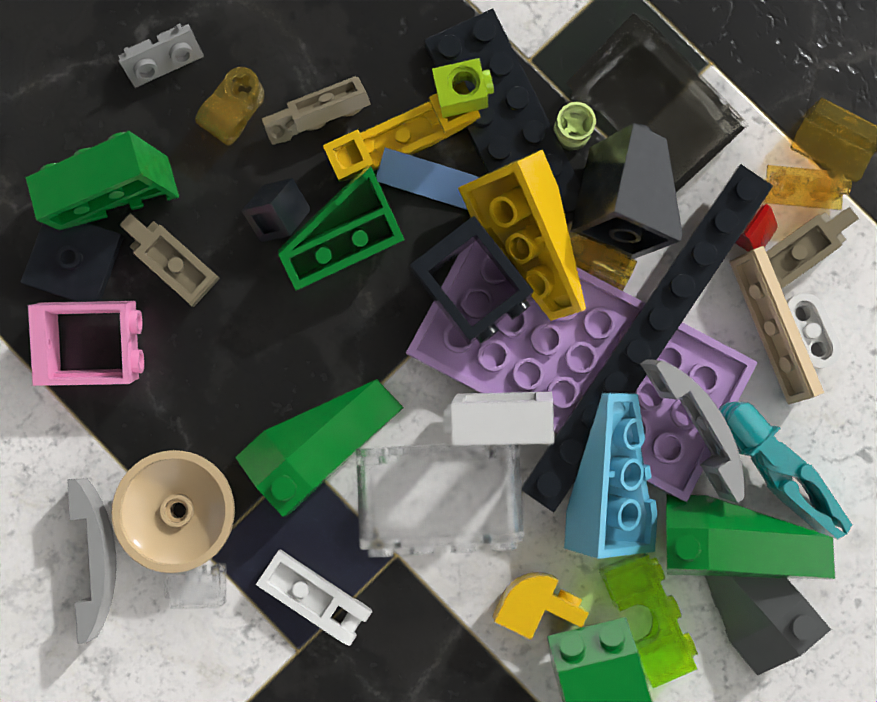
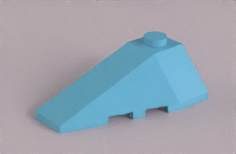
M602 393L566 510L564 549L597 559L655 552L658 511L656 500L650 499L647 480L652 478L650 465H646L643 462L641 446L645 441L638 394Z

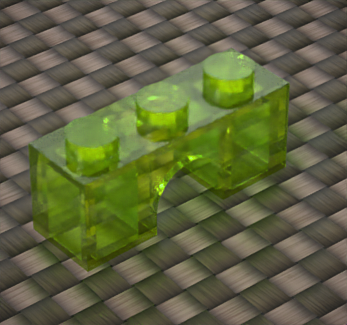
M647 553L634 554L598 569L613 606L616 609L623 611L632 606L642 605L646 606L651 613L652 626L646 636L635 641L647 683L652 688H656L697 670L698 668L693 657L698 655L696 646L689 633L683 634L677 619L682 617L681 611L672 595L666 596L661 581L666 580L658 559L656 557L651 559Z

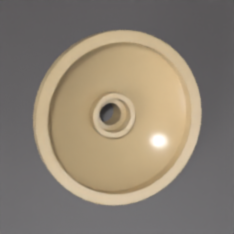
M163 451L140 460L129 469L120 481L112 503L113 528L124 551L140 565L163 573L189 571L212 559L226 543L233 527L235 515L233 494L222 472L207 459L186 451ZM178 502L182 503L186 508V513L181 518L174 514V506Z

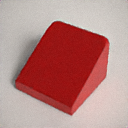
M762 204L758 208L735 244L747 252L762 246L766 247L778 228L771 206Z

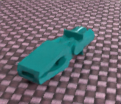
M727 402L720 406L719 411L731 430L739 454L751 456L752 462L767 483V488L817 532L835 539H840L847 535L852 527V523L819 473L812 465L808 464L783 442H779L774 437L781 428L770 425L759 411L748 402ZM792 477L802 485L809 496L811 505L802 497L799 486L793 481Z

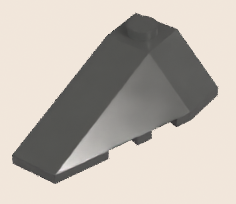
M705 576L715 607L718 608L725 625V632L730 644L757 675L800 657L831 630L811 604L787 578Z

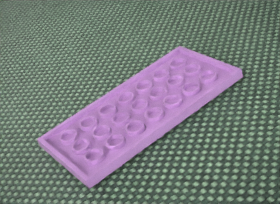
M477 241L459 253L441 287L471 326L475 325L516 293V290ZM577 267L586 306L585 310L550 321L535 300L530 297L527 301L531 306L513 320L507 315L495 324L499 331L482 344L476 339L468 345L434 301L406 354L478 393L552 392L554 433L557 434L645 303ZM683 322L657 359L663 360L686 373L708 394L718 409L727 402H738L758 363ZM646 375L635 391V394H638L645 441L641 446L643 462L646 465H650L652 478L647 480V483L687 502L703 471L700 464L710 458L711 452L680 400L660 398Z

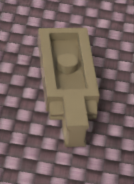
M355 76L288 102L287 109L264 117L262 121L273 145L289 141L293 135H297L305 130L319 129L326 122L338 117L355 115L362 108L371 104L360 79Z
M851 207L841 211L832 219L826 212L821 215L818 214L766 251L781 289L843 245L842 243L847 239L841 232L859 219Z
M129 214L120 224L122 228L136 239L129 246L134 250V254L191 306L194 307L220 279L163 226L157 225L154 221L148 227H145L137 218Z

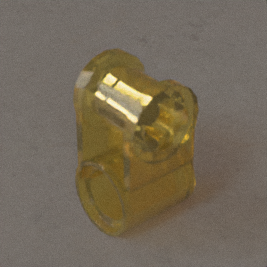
M246 67L232 69L227 73L212 96L203 103L196 115L195 122L224 144L231 145L240 136L247 122L264 100V89L257 75ZM241 85L246 88L250 86L251 91L248 94L244 91L239 93L238 88Z

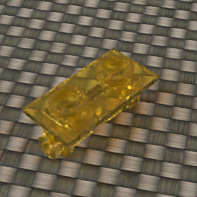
M767 165L766 181L772 184L773 187L766 196L764 203L842 210L843 195H849L852 183L850 179H845L844 172Z

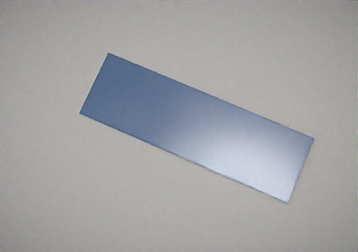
M386 147L376 175L380 183L463 209H467L458 187L480 178Z

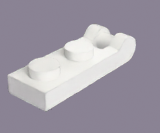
M281 549L278 550L256 584L348 646L356 638L355 630L361 621L366 622L372 613L368 606L352 598ZM338 606L348 612L341 623L331 617Z

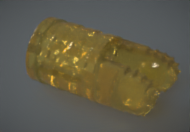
M580 235L571 237L576 267L623 291L634 271L637 260L630 259L604 244L600 245L580 237Z

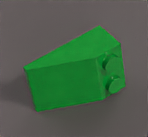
M626 617L547 636L550 660L562 702H652L639 652Z

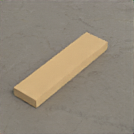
M764 246L753 249L729 261L788 405L823 394V388Z

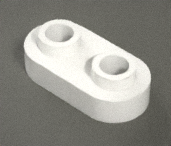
M801 293L789 298L787 304L814 369L832 366L840 357L841 345L819 298L809 293ZM797 308L804 310L806 314L804 321L796 318L795 311ZM813 343L818 344L821 348L819 357L814 356L811 352Z

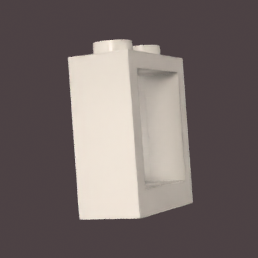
M552 392L456 394L451 404H447V409H444L445 434H452V445L554 443Z

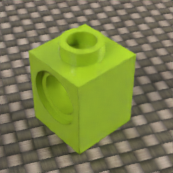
M479 58L432 69L443 118L488 108V95L494 93L490 70L482 71ZM461 81H469L475 85L474 90L466 95L457 93L454 87Z

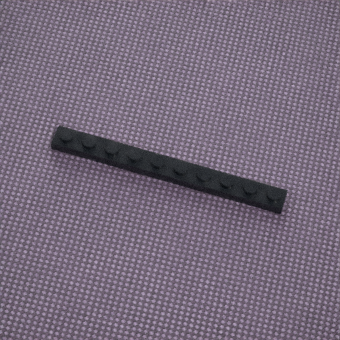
M742 164L735 169L554 437V443H550L519 490L554 513L576 480L602 393H635L647 375L641 363L645 360L658 359L772 189V184Z

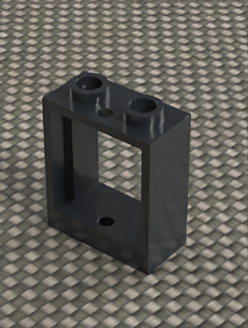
M475 216L410 264L413 275L468 345L476 339L480 344L484 343L499 331V328L495 325L507 315L513 320L531 306L527 299L531 297L534 291ZM477 241L516 290V293L475 325L471 326L431 275Z

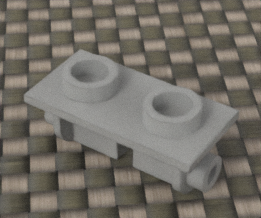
M179 23L176 25L177 27L157 35L159 42L152 44L150 39L130 48H124L125 53L119 55V62L135 88L204 57L189 24L181 26Z

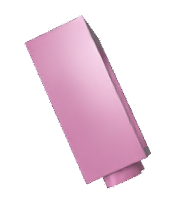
M136 301L46 302L28 305L33 386L130 384L139 379V373H143L144 354L142 350H138L137 334H141L142 314L140 310H136ZM120 313L122 369L61 370L58 314Z

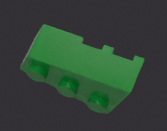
M130 131L113 134L107 141L92 148L80 149L74 153V156L58 163L47 164L40 171L26 177L36 220L57 230L108 217L106 210L130 204L131 210L144 207L142 200L166 194L167 200L179 198L168 156Z

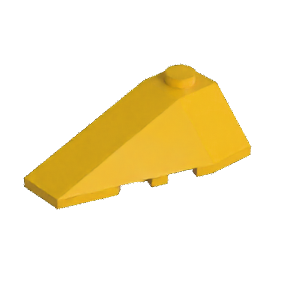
M543 150L458 187L471 218L475 216L534 292L531 297L550 321L586 309L559 188Z

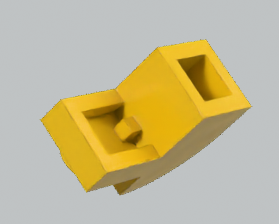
M533 572L516 578L508 585L492 617L494 622L531 640L545 610L581 628L589 613L580 606L581 598L563 589H560L558 595L553 593L559 581L555 576L548 573Z

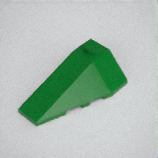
M376 379L264 430L235 458L255 487L285 517L290 515L404 407Z
M666 494L667 575L835 579L833 537L708 495H690L688 501L685 502L670 494Z

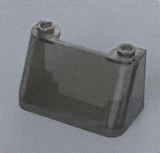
M633 13L566 82L573 90L570 93V97L574 102L584 103L593 110L599 111L617 131L632 123L648 126L652 132L667 139L676 193L749 127L746 120L646 17Z

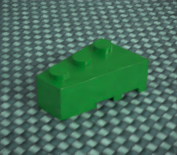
M367 165L278 250V255L296 291L405 240L372 167Z

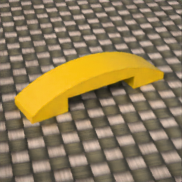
M465 81L456 84L454 90L459 94L466 95L470 93ZM436 93L429 97L430 102L360 133L357 129L324 144L323 147L340 182L354 178L367 165L371 166L373 171L379 169L385 147L413 155L481 118L479 111L476 110L443 118Z

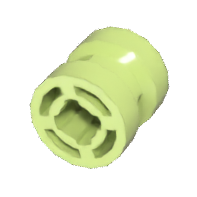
M571 102L563 106L553 128L562 148L578 150L586 145L595 128V114L589 106L581 102Z

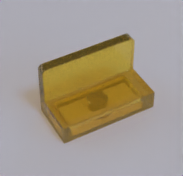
M821 97L808 110L790 148L845 178L857 182L862 178L872 156L877 153V125Z

